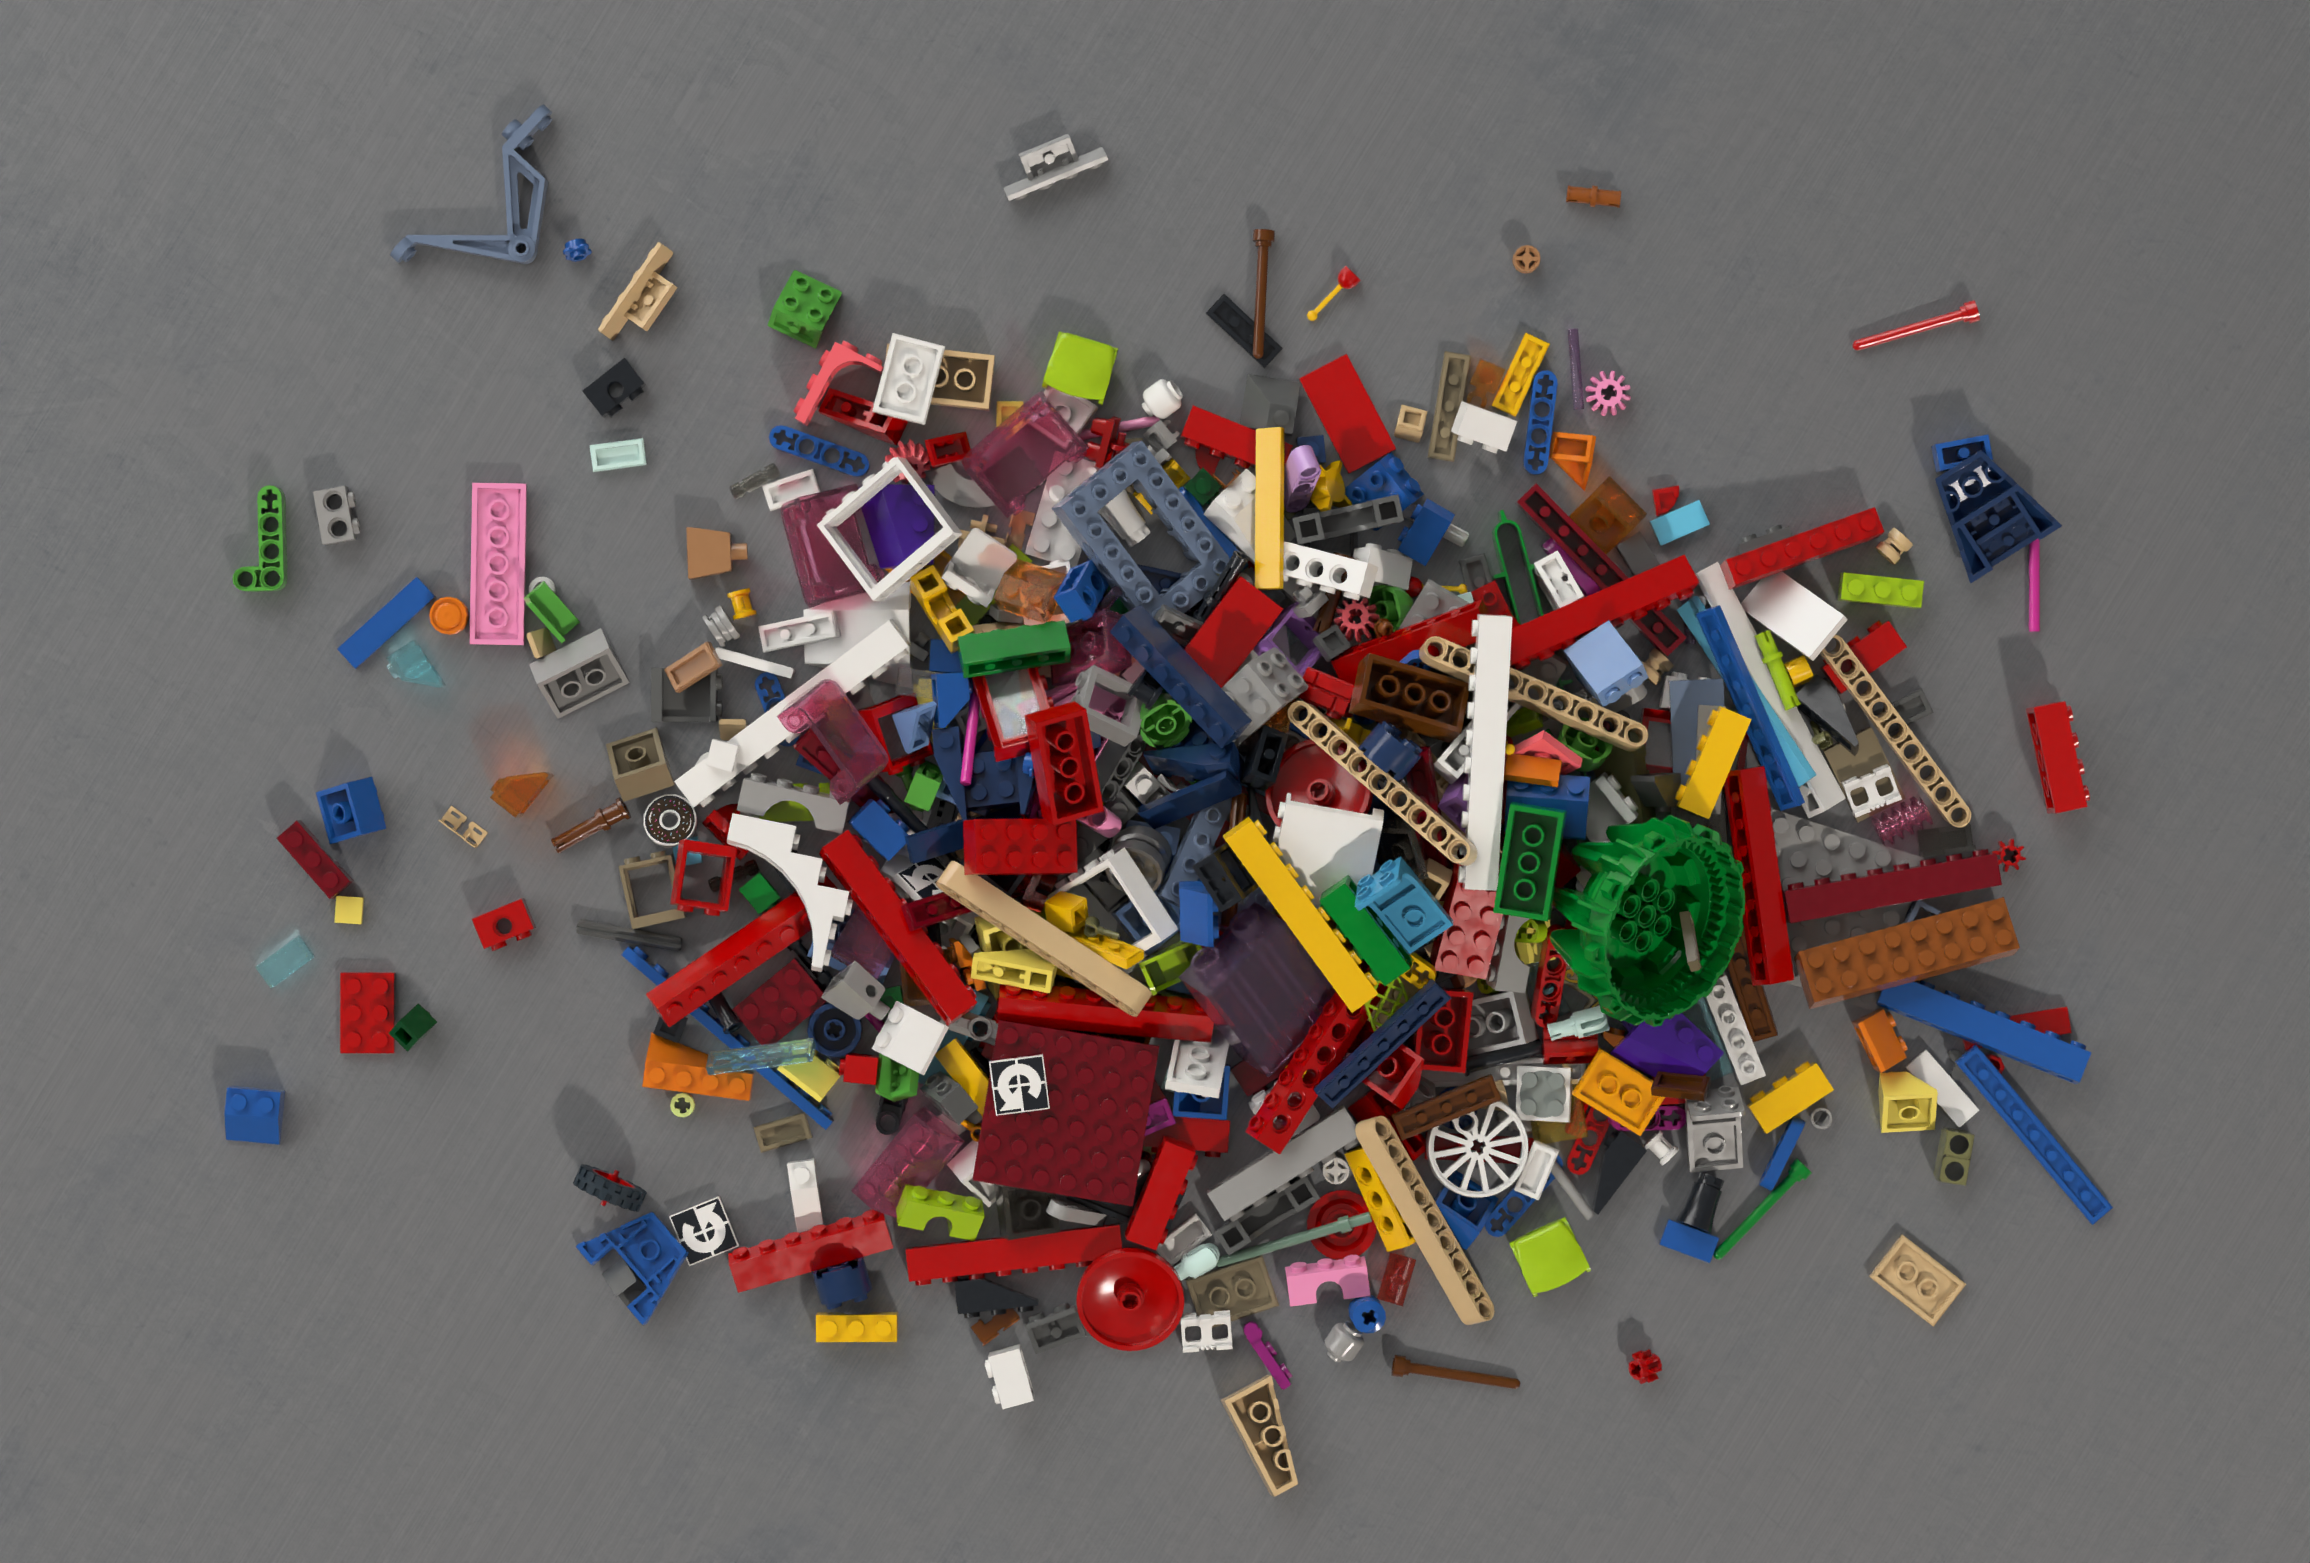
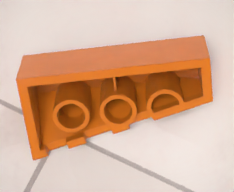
M651 1032L642 1087L750 1101L755 1073Z

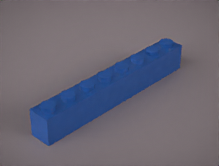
M1920 980L1919 983L1911 982L1884 989L1879 994L1876 1004L1880 1007L2075 1085L2080 1083L2091 1052L2085 1050L2086 1046L2076 1041H2071L2069 1044L2060 1040L2061 1036L2047 1030L2044 1034L2035 1030L2036 1026L2021 1020L2020 1024L2011 1021V1016L2004 1012L1996 1010L1995 1013L1984 1010L1986 1006L1979 1002L1970 1000V1003L1959 1000L1960 995L1945 990V993L1934 990L1935 985Z

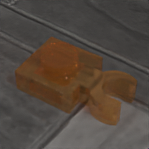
M1480 358L1470 380V384L1476 386V388L1468 393L1466 402L1470 404L1474 396H1479L1482 399L1479 407L1484 409L1487 404V391L1495 394L1505 368Z

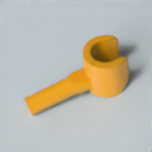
M965 1119L961 1125L971 1132L970 1135L974 1141L979 1142V1136L975 1133V1130H981L982 1123L974 1125Z

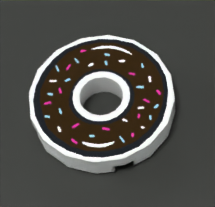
M665 794L655 798L648 805L644 813L643 825L648 837L655 844L664 848L679 846V840H690L697 829V815L694 807L686 798L676 794ZM666 816H677V824L671 828L665 827L663 821Z

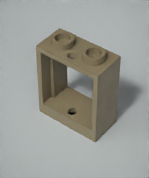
M666 850L651 853V859L640 861V856L624 859L625 865L618 866L632 929L687 917L686 912L678 911L677 908L638 916L629 871L667 863L673 888L676 865L673 854L667 855Z

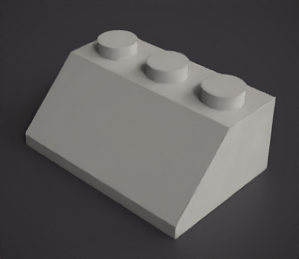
M601 628L529 664L536 684L557 719L630 683Z

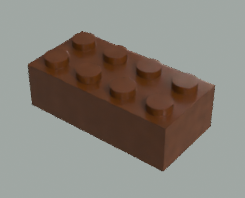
M1368 653L1358 664L1349 713L1382 723L1386 721L1398 728L1451 743L1462 732L1469 696V683Z

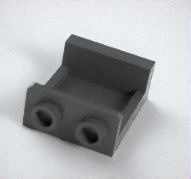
M651 668V722H718V717H722L723 704L722 700H718V690L723 688V675L718 674V669L681 693H677L664 670L665 668Z

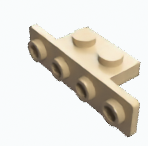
M658 242L650 250L647 259L640 269L634 273L631 282L625 291L619 295L614 307L603 318L598 328L599 332L613 341L628 319L645 331L649 330L678 288L659 275L673 255L670 249Z

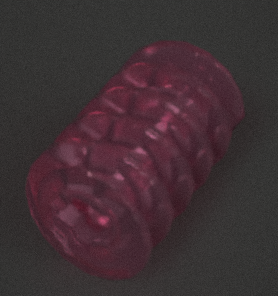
M1914 796L1911 797L1910 806L1904 801L1901 802V811L1895 806L1892 807L1891 816L1885 811L1882 812V821L1876 816L1872 817V825L1884 846L1885 840H1888L1892 845L1895 844L1894 835H1897L1902 840L1905 839L1904 830L1913 835L1914 825L1921 830L1924 829L1923 820H1926L1930 825L1933 824L1932 817L1921 798L1919 801Z

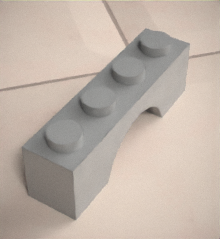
M751 773V776L746 775L744 777L737 811L764 816L766 811L778 802L795 801L804 805L811 812L816 828L840 834L844 832L851 799L846 798L845 793L831 790L830 794L819 792V787L813 785H804L801 788L793 786V782L786 779H777V782L766 780L767 776L759 773Z
M1503 914L1487 978L1485 979L1486 984L1495 991L1525 993L1530 967L1517 957L1514 941L1519 928L1529 918Z

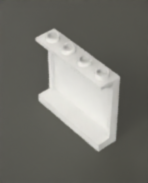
M1287 793L1286 801L1280 802L1277 818H1281L1282 821L1280 827L1275 826L1273 841L1277 843L1278 848L1283 853L1279 857L1285 866L1289 863L1299 875L1295 879L1300 887L1307 886L1315 897L1311 902L1318 909L1322 893L1347 875L1350 876L1356 885L1364 876L1368 874L1372 876L1383 826L1384 810L1373 808L1372 815L1291 801V793Z

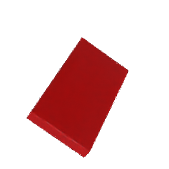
M1347 354L1299 378L1348 474L1396 450Z
M1239 576L1184 650L1222 688L1232 678L1282 612L1283 608L1242 576Z

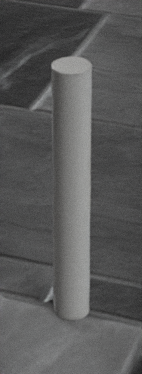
M1555 1160L1551 1173L1586 1220L1590 1219L1595 1213Z

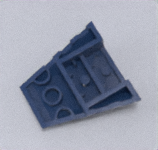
M1982 450L1935 478L1970 584L1992 571L1993 566L2036 539L2041 540L2062 527V524Z

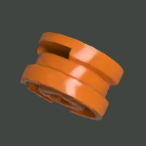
M444 597L434 602L430 609L429 617L431 624L437 631L453 635L464 630L468 624L469 612L466 605L459 599Z

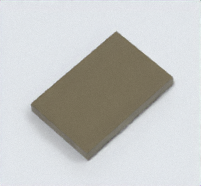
M1871 726L1855 733L1859 742V750L1855 756L1838 742L1822 750L1851 812L1852 809L1841 782L1855 776L1859 779L1868 773L1872 774V769L1885 764L1890 766ZM1891 768V772L1895 780L1896 786L1898 788L1899 794L1901 795L1902 800L1906 799L1904 793ZM1884 777L1875 782L1880 796L1893 791L1889 777ZM1864 787L1856 788L1850 792L1855 806L1868 801ZM1902 800L1889 805L1884 804L1883 807H1875V810L1870 809L1871 812L1854 818L1859 823Z
M1262 1255L1206 1272L1196 1279L1193 1277L1186 1279L1197 1316L1203 1314L1214 1315V1311L1230 1310L1232 1322L1279 1306ZM1223 1324L1213 1325L1212 1328L1217 1327V1326H1220V1325H1223Z

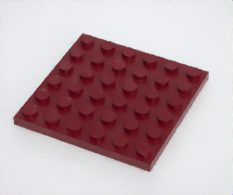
M999 1019L992 1061L1043 1054L1050 1109L996 1116L990 1074L972 1180L1133 1206L1160 1046Z

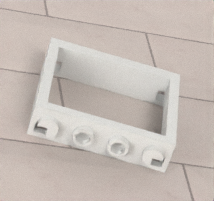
M893 457L889 462L885 461L881 471L876 475L872 474L865 478L861 488L856 492L852 491L845 495L842 499L843 503L836 509L832 508L825 512L827 515L817 524L818 528L873 601L883 602L908 581L910 577L914 576L962 535V532L908 460L901 457ZM900 473H903L943 528L877 583L837 527Z
M1125 847L1116 853L1113 849L1109 850L1099 857L1100 863L1097 858L1083 867L1085 872L1082 868L1078 869V873H1072L1068 876L1070 881L1066 877L1054 885L1056 890L1046 896L1047 899H1050L1059 891L1075 895L1072 889L1109 867L1151 930L1150 934L1131 945L1146 951L1178 930Z

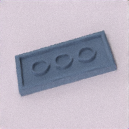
M1723 678L1669 681L1673 773H1681V784L1684 786L1689 775L1685 774L1691 759L1695 760L1698 705L1725 706Z

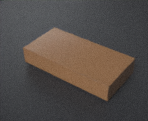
M705 642L664 670L675 692L681 693L721 667L722 663L711 642Z

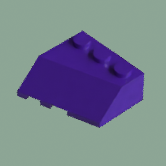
M887 484L861 507L880 569H895L935 535V515L912 485ZM926 485L935 496V485ZM932 559L922 569H926L934 565V559Z
M1680 1013L1676 1014L1672 1019H1664L1661 1026L1653 1027L1645 1023V1021L1634 1026L1609 1054L1637 1070L1656 1077L1658 1071L1703 1076L1724 1052L1686 1016Z

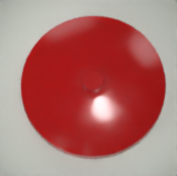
M1311 739L1302 741L1283 753L1276 782L1265 790L1268 812L1278 827L1281 826L1282 821L1281 818H1277L1280 802L1286 801L1287 793H1291V801L1368 814L1373 800V793ZM1341 743L1339 745V755H1343L1347 751V744ZM1361 760L1358 764L1359 772H1363L1367 767L1364 760Z
M1140 1248L1116 1249L1098 1257L1084 1271L1077 1288V1311L1087 1332L1100 1343L1122 1351L1144 1350L1164 1341L1179 1324L1184 1310V1289L1174 1267L1158 1254Z

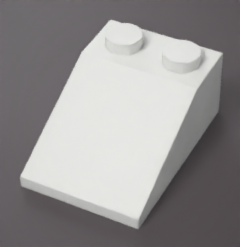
M1246 468L1213 500L1204 515L1255 562L1256 477ZM1284 516V541L1290 543L1296 535Z

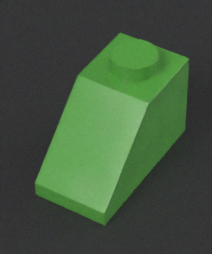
M926 761L920 764L904 800V802L909 803V807L920 812L924 810L930 811L943 780V775L938 765Z

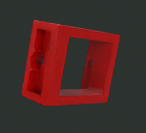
M915 693L900 694L857 711L877 773L888 772V775H894L904 771L903 766L910 764V767L923 764L926 762L925 757L934 754L929 740V745L891 760L878 718L918 705Z
M687 839L679 840L670 904L678 905L677 910L684 912H693L694 908L704 909L703 914L710 916H720V912H727L737 847ZM687 853L724 858L717 903L681 898Z

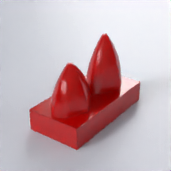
M729 804L718 810L714 809L702 823L726 846H732L727 844V837L732 813L740 815V811H737L738 804ZM737 847L736 857L741 861L749 851Z

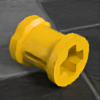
M750 588L727 594V597L731 599L734 610L733 620L756 615V610L752 609L749 597Z

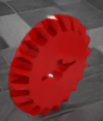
M1348 1190L1328 1192L1320 1197L1312 1206L1307 1219V1230L1338 1221L1337 1218L1346 1215L1352 1217L1370 1211L1364 1198L1355 1192ZM1372 1218V1222L1353 1227V1231L1343 1234L1341 1232L1313 1239L1311 1242L1321 1254L1331 1259L1340 1260L1348 1255L1359 1256L1372 1244L1377 1227Z

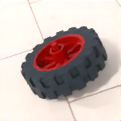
M581 1164L573 1181V1185L580 1190L586 1191V1193L602 1200L600 1205L605 1206L608 1202L634 1212H639L647 1194L638 1185H634L632 1182L619 1177L620 1171L615 1170L612 1174L590 1165Z

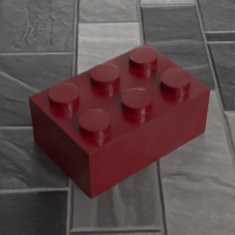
M794 958L732 1010L742 1020L743 1024L765 1051H767L827 1001L821 998L824 993L822 988L815 982L814 978L800 961Z

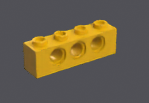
M1361 1144L1345 1153L1344 1155L1387 1252L1408 1247L1415 1243L1413 1235Z

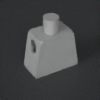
M856 961L832 978L821 997L858 1020L871 1013L881 1021L890 1010V1007L880 1001L885 987Z

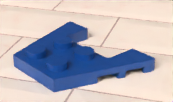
M654 1212L621 1225L617 1229L600 1234V1236L587 1242L584 1241L576 1246L593 1266L614 1248L647 1286V1289L632 1301L627 1308L644 1326L648 1323L688 1255V1251Z

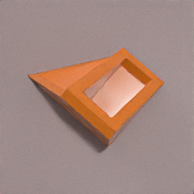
M1553 432L1549 458L1585 491L1592 465L1596 436Z

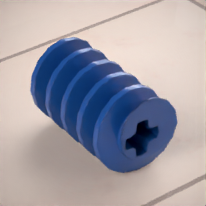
M1375 1296L1355 1298L1349 1304V1316L1355 1328L1360 1332L1374 1333L1384 1325L1386 1312ZM1370 1310H1371V1312H1372V1315H1371V1316L1365 1315V1316L1363 1317V1315H1362L1363 1312L1368 1313V1312H1370Z

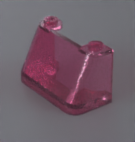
M1041 391L1031 397L974 446L961 462L968 475L1008 518L1012 514L1014 516L1019 514L1026 506L1024 504L1026 495L1065 461L1067 463L1072 461L1077 463L1086 456V450L1089 446L1051 400Z
M857 484L798 497L784 503L781 507L782 521L803 598L810 608L867 593L817 526L823 520L822 518L827 515L825 512L832 508L836 509L843 503L842 499L845 495L858 490ZM853 513L837 529L878 583L884 578V573L877 565L869 564L855 513Z
M825 679L789 702L777 715V718L789 732L800 733L811 727L841 771L831 779L830 791L839 805L854 796L887 766L888 754L840 685L834 680Z

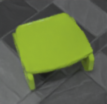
M1059 331L1044 376L1042 388L1047 389L1049 385L1071 396L1099 400L1098 405L1103 406L1119 348Z
M1183 941L1152 953L1138 962L1153 996L1157 992L1203 971L1207 970L1208 972L1211 970L1201 945Z
M1565 1217L1554 1220L1509 1243L1533 1297L1538 1296L1537 1293L1560 1287L1577 1278L1585 1271L1587 1273L1591 1271L1584 1253L1577 1243Z

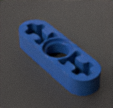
M765 672L756 678L755 688L766 713L770 710L772 703L781 702L786 696L776 675ZM764 677H767L768 680H774L775 684L771 686L773 694L779 691L781 697H775L767 703L765 702L764 697H769L768 691L766 689L761 690L760 688ZM800 735L790 743L784 740L780 745L786 747L793 746L799 740Z
M1796 1116L1790 1118L1761 1176L1760 1186L1772 1191L1806 1121Z

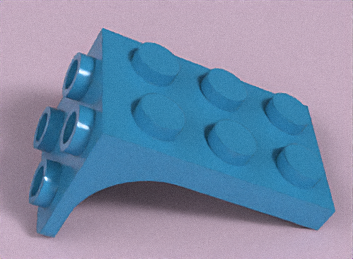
M1401 856L1394 861L1388 860L1380 867L1378 872L1372 876L1368 874L1358 882L1355 908L1358 911L1366 906L1372 908L1409 954L1453 926L1454 920Z

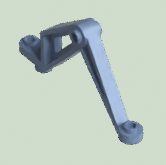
M543 104L523 124L514 119L501 134L507 139V142L502 146L507 235H407L394 247L390 256L398 263L403 260L408 262L417 252L414 249L415 246L421 244L520 264L533 262L538 253L548 181L524 160L518 152L520 149L525 151L534 141L532 136L538 130L543 131L552 122L550 118L552 111ZM518 173H522L534 185L527 229H521ZM523 246H526V251L524 253H520V249Z

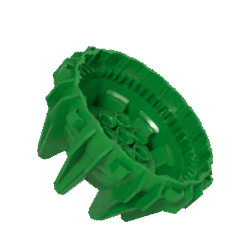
M1668 815L1662 821L1657 818H1651L1646 823L1611 825L1606 830L1607 838L1611 842H1582L1576 845L1571 850L1572 858L1592 875L1583 892L1555 886L1552 904L1571 922V926L1578 929H1557L1552 931L1549 936L1552 945L1578 977V988L1598 998L1602 1013L1619 1021L1624 1020L1635 1026L1644 1021L1653 1027L1661 1026L1664 1019H1672L1676 1014L1678 1015L1698 1003L1697 1001L1700 998H1706L1712 992L1713 986L1717 983L1716 981L1727 968L1744 928L1742 920L1745 914V889H1743L1742 873L1744 868L1742 862L1733 858L1732 847L1721 841L1720 833L1700 824L1692 828L1689 822L1673 815ZM1689 911L1694 921L1701 963L1700 970L1691 972L1687 963L1679 912Z

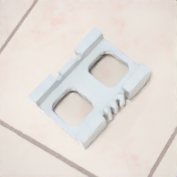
M1888 764L1872 769V774L1868 773L1859 779L1855 776L1841 782L1854 817L1871 812L1870 809L1875 810V807H1883L1884 804L1889 805L1902 800ZM1884 777H1889L1893 791L1880 796L1875 782ZM1864 787L1868 801L1855 806L1850 792L1856 788Z
M1230 1310L1214 1311V1315L1203 1314L1196 1316V1313L1182 1314L1183 1353L1199 1352V1349L1205 1350V1348L1206 1350L1210 1348L1213 1350L1214 1347H1216V1350L1233 1349ZM1226 1324L1228 1326V1337L1214 1339L1212 1337V1326ZM1199 1326L1201 1328V1339L1187 1341L1185 1339V1328Z

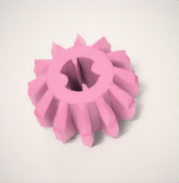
M1601 371L1599 373L1601 382L1597 378L1592 377L1590 381L1596 387L1587 386L1585 388V391L1594 393V395L1586 398V402L1595 400L1596 404L1592 406L1591 410L1595 411L1601 406V416L1606 415L1607 408L1610 409L1612 416H1615L1617 414L1615 405L1619 409L1624 410L1626 406L1620 400L1629 401L1631 399V396L1622 394L1623 391L1630 389V385L1621 387L1620 383L1624 381L1625 377L1622 375L1615 381V371L1610 372L1609 379L1606 378L1605 372ZM1609 386L1613 389L1611 392H1615V397L1612 396L1609 400H1605L1603 398L1605 395H1601V390L1603 391Z

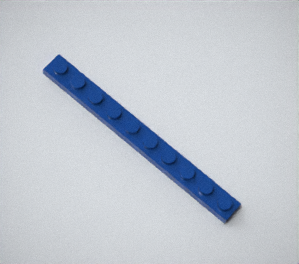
M628 946L621 954L657 986L668 979L669 972L658 963L653 966L646 959L649 955L640 947L636 946L633 949L631 946ZM704 1003L690 1013L826 1130L834 1120L830 1116L833 1113L822 1103L819 1106L814 1104L810 1100L812 1096L800 1087L797 1089L790 1083L789 1078L769 1065L771 1060L764 1053L759 1051L756 1054L749 1048L751 1043L740 1033L737 1036L733 1033L724 1034V1027L719 1018L715 1019L708 1013L710 1010L708 1005Z

